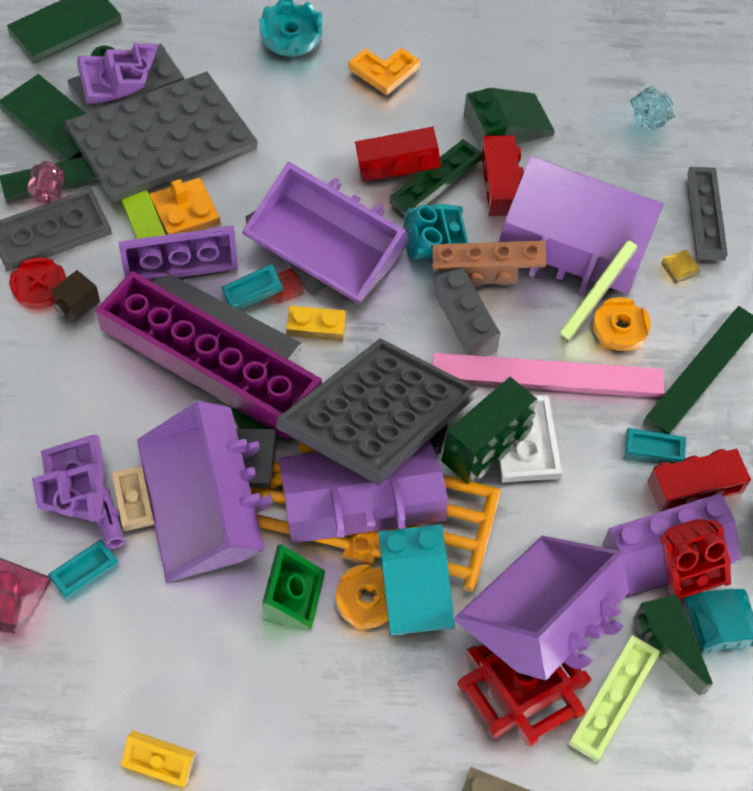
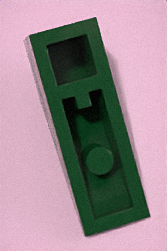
M677 594L641 603L634 616V625L637 632L643 635L645 643L660 651L659 657L699 696L706 694L713 682Z

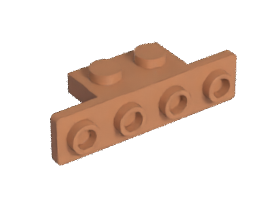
M515 241L433 245V270L453 271L463 267L475 287L483 284L506 286L518 283V268L546 267V242Z

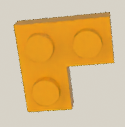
M365 48L348 62V69L386 96L420 68V60L403 48L398 49L385 61Z

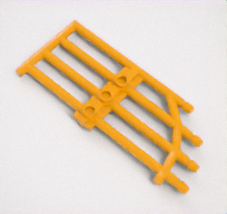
M302 442L299 443L298 450L303 453L318 452ZM274 461L273 473L275 475L272 476L271 488H250L251 494L259 493L260 499L271 495L272 502L286 505L284 492L275 490L282 484L280 464ZM443 475L446 488L486 498L483 513L450 504L447 506V517L479 524L476 539L443 532L445 545L472 552L468 567L447 563L449 576L464 579L463 589L468 592H475L501 489L475 482L467 484L462 479ZM256 514L260 528L290 535L287 521ZM413 525V526H406L405 528L422 527V526ZM378 531L353 534L343 538L333 537L313 540L344 549L342 558L349 559L354 563L373 566L375 557L380 558Z

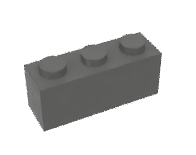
M462 267L437 276L435 297L468 355L487 356L497 352L501 333L464 268Z

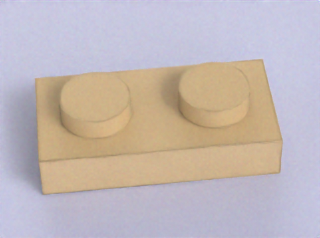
M142 466L111 472L123 531L154 525Z

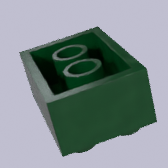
M511 376L508 377L447 430L441 462L467 484L475 477L478 479L482 478L488 472L490 464L495 459L502 460L508 454L511 445L515 441L521 442L528 436L531 431L529 427L530 422L536 415L534 409L537 398Z

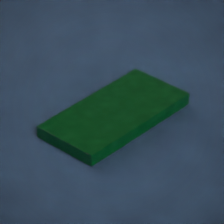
M60 0L8 24L7 28L11 36L32 62L35 63L122 21L121 14L109 0Z
M37 74L0 99V109L59 159L66 161L83 156L65 129V121L87 113L40 74Z

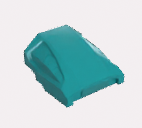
M435 204L432 206L421 205L415 209L408 208L404 215L403 225L409 240L406 246L407 254L416 260L420 257L433 258V245L469 243L461 214L463 211L462 206Z
M745 589L700 592L683 598L687 619L701 654L715 653L719 649L726 650L733 647L740 650L746 649L749 646L753 647V611Z

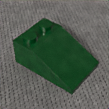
M487 88L466 93L463 115L480 149L483 136L515 135L516 144L555 134V130L535 93L498 88Z

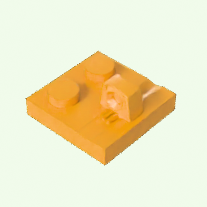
M201 178L182 183L181 179L171 182V187L149 194L166 235L204 230L221 224L220 216Z

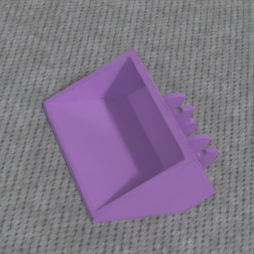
M530 156L506 217L499 242L545 241L546 264L559 268L556 276L558 279L563 280L566 271L583 277L578 295L584 297L590 281H598L626 241L630 240L637 245V251L610 286V288L629 294L664 203ZM530 268L529 276L534 278L539 268Z
M288 161L243 229L242 234L359 304L393 267L407 246L409 240L406 230L383 217L385 211L382 209L383 205L378 203L371 210L360 204V197L355 194L350 198L340 192L341 184L338 183L339 179L333 178L326 184Z
M196 401L137 439L166 583L243 562L264 550L256 513L270 507L273 504L272 497L269 495L260 499L259 493L251 494L248 480L254 478L256 473L254 467L245 469L243 459L256 454L259 451V443L255 441L247 445L246 439H238L231 407Z
M430 440L379 486L320 452L279 457L291 544L333 537L343 538L353 534L393 528L402 529L406 526L446 521L448 497L443 473Z
M542 535L453 619L518 673L547 680L562 663L575 669L586 668L593 660L577 651L585 650L590 646L585 639L587 637L599 639L602 634L614 635L624 627L616 620H611L608 617L617 616L622 612L617 605L629 593L623 551Z

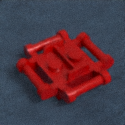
M484 644L478 647L473 645L465 650L468 661L476 669L463 676L457 682V685L462 693L468 694L489 725L488 731L493 739L501 737L510 728L516 726L524 743L531 747L539 742V737L569 719H578L585 715L583 704L573 692L584 688L591 682L592 679L585 670L571 668L562 663L561 665L570 678L559 666L547 680L516 672L495 653L489 656L493 652ZM482 681H485L489 687V693L505 716L502 718L498 717L477 686ZM562 698L566 704L565 707L531 726L527 718Z

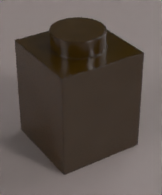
M78 270L51 290L54 299V309L62 317L67 316L73 322L79 320L100 302L97 286Z

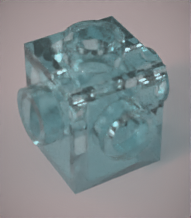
M651 85L630 100L638 123L641 126L646 125L653 131L663 127L669 120L675 117L671 108L673 102L666 92H659Z

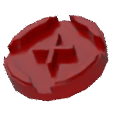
M35 257L20 263V267L16 271L13 270L10 274L9 286L13 298L20 305L29 309H43L53 306L54 299L51 290L66 279L63 267L60 264L54 263L49 258Z

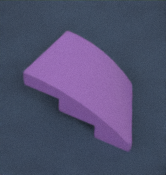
M134 43L132 50L106 49L104 56H78L77 66L86 103L94 104L113 101L142 89L158 45Z
M89 435L41 450L44 475L32 478L37 508L91 522L100 521L103 506L104 475L99 436Z

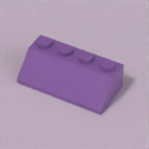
M234 225L118 241L125 277L133 271L153 282L157 277L167 276L162 271L181 278L238 269Z
M721 493L608 529L602 544L604 548L623 551L629 587V593L626 595L627 598L668 585L664 548L660 538L672 526L694 519L718 521L724 528L725 542L731 564L740 561L735 519Z

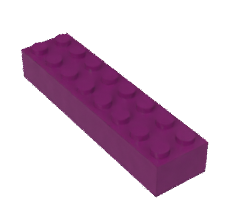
M133 271L95 309L100 329L268 429H276L277 434L287 440L291 436L276 428L277 418L322 384V378Z

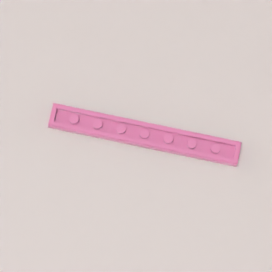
M433 353L432 365L475 386L498 387L511 376L525 389L646 398H662L664 395L663 369Z

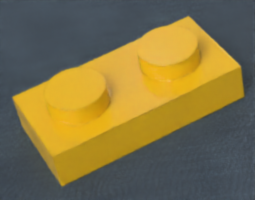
M289 305L286 335L343 340L346 310Z
M132 730L127 737L121 766L184 788L189 780L196 752Z

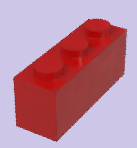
M434 126L355 141L362 182L441 167Z
M515 135L483 136L481 146L483 156L481 162L488 216H507L524 174V168L519 167L521 147L516 146Z
M736 448L728 451L719 449L703 457L689 456L678 463L670 464V462L658 464L653 468L647 483L659 512L719 493L722 494L723 498L744 493L751 478Z

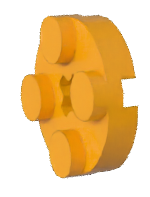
M616 297L606 300L597 309L593 318V331L600 340V345L607 350L614 349L618 351H629L642 347L651 329V319L647 310L643 307L640 309L634 305L635 301L629 298ZM618 320H622L623 324H628V326L620 328L616 324Z
M367 564L355 566L343 574L337 586V609L341 616L356 629L375 628L388 622L382 568L379 570ZM361 591L374 592L376 595L373 597V601L370 603L361 601Z

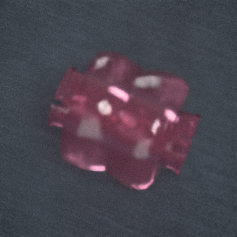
M42 161L41 164L34 165L31 169V179L28 183L27 191L34 196L33 199L40 203L48 204L51 201L58 200L62 194V184L65 180L64 172L59 169L57 164L50 161Z

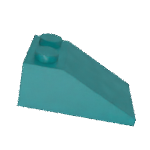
M442 524L378 531L390 636L455 628Z

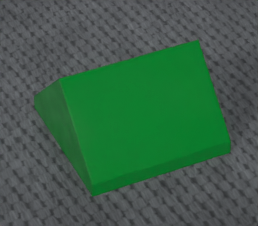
M283 544L277 545L262 601L263 621L306 630L312 629L325 570Z

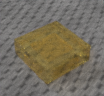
M687 249L664 257L661 263L674 284L699 276L701 271Z

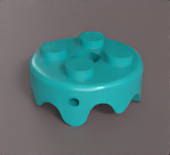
M278 0L274 6H266L263 10L262 18L259 19L261 40L269 50L279 55L296 57L306 54L317 47L321 41L322 12H316L310 2L297 5L293 0ZM292 29H295V30H296V32H293V33H289V32H286V31H285V30L289 31V30H292Z

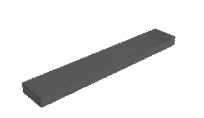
M162 271V273L167 274V276L157 277L153 281L156 285L290 361L302 349L301 342L165 271Z

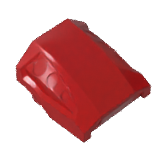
M694 519L669 527L660 538V542L664 548L670 596L677 594L679 601H681L682 598L721 585H731V559L725 542L724 528L718 521Z

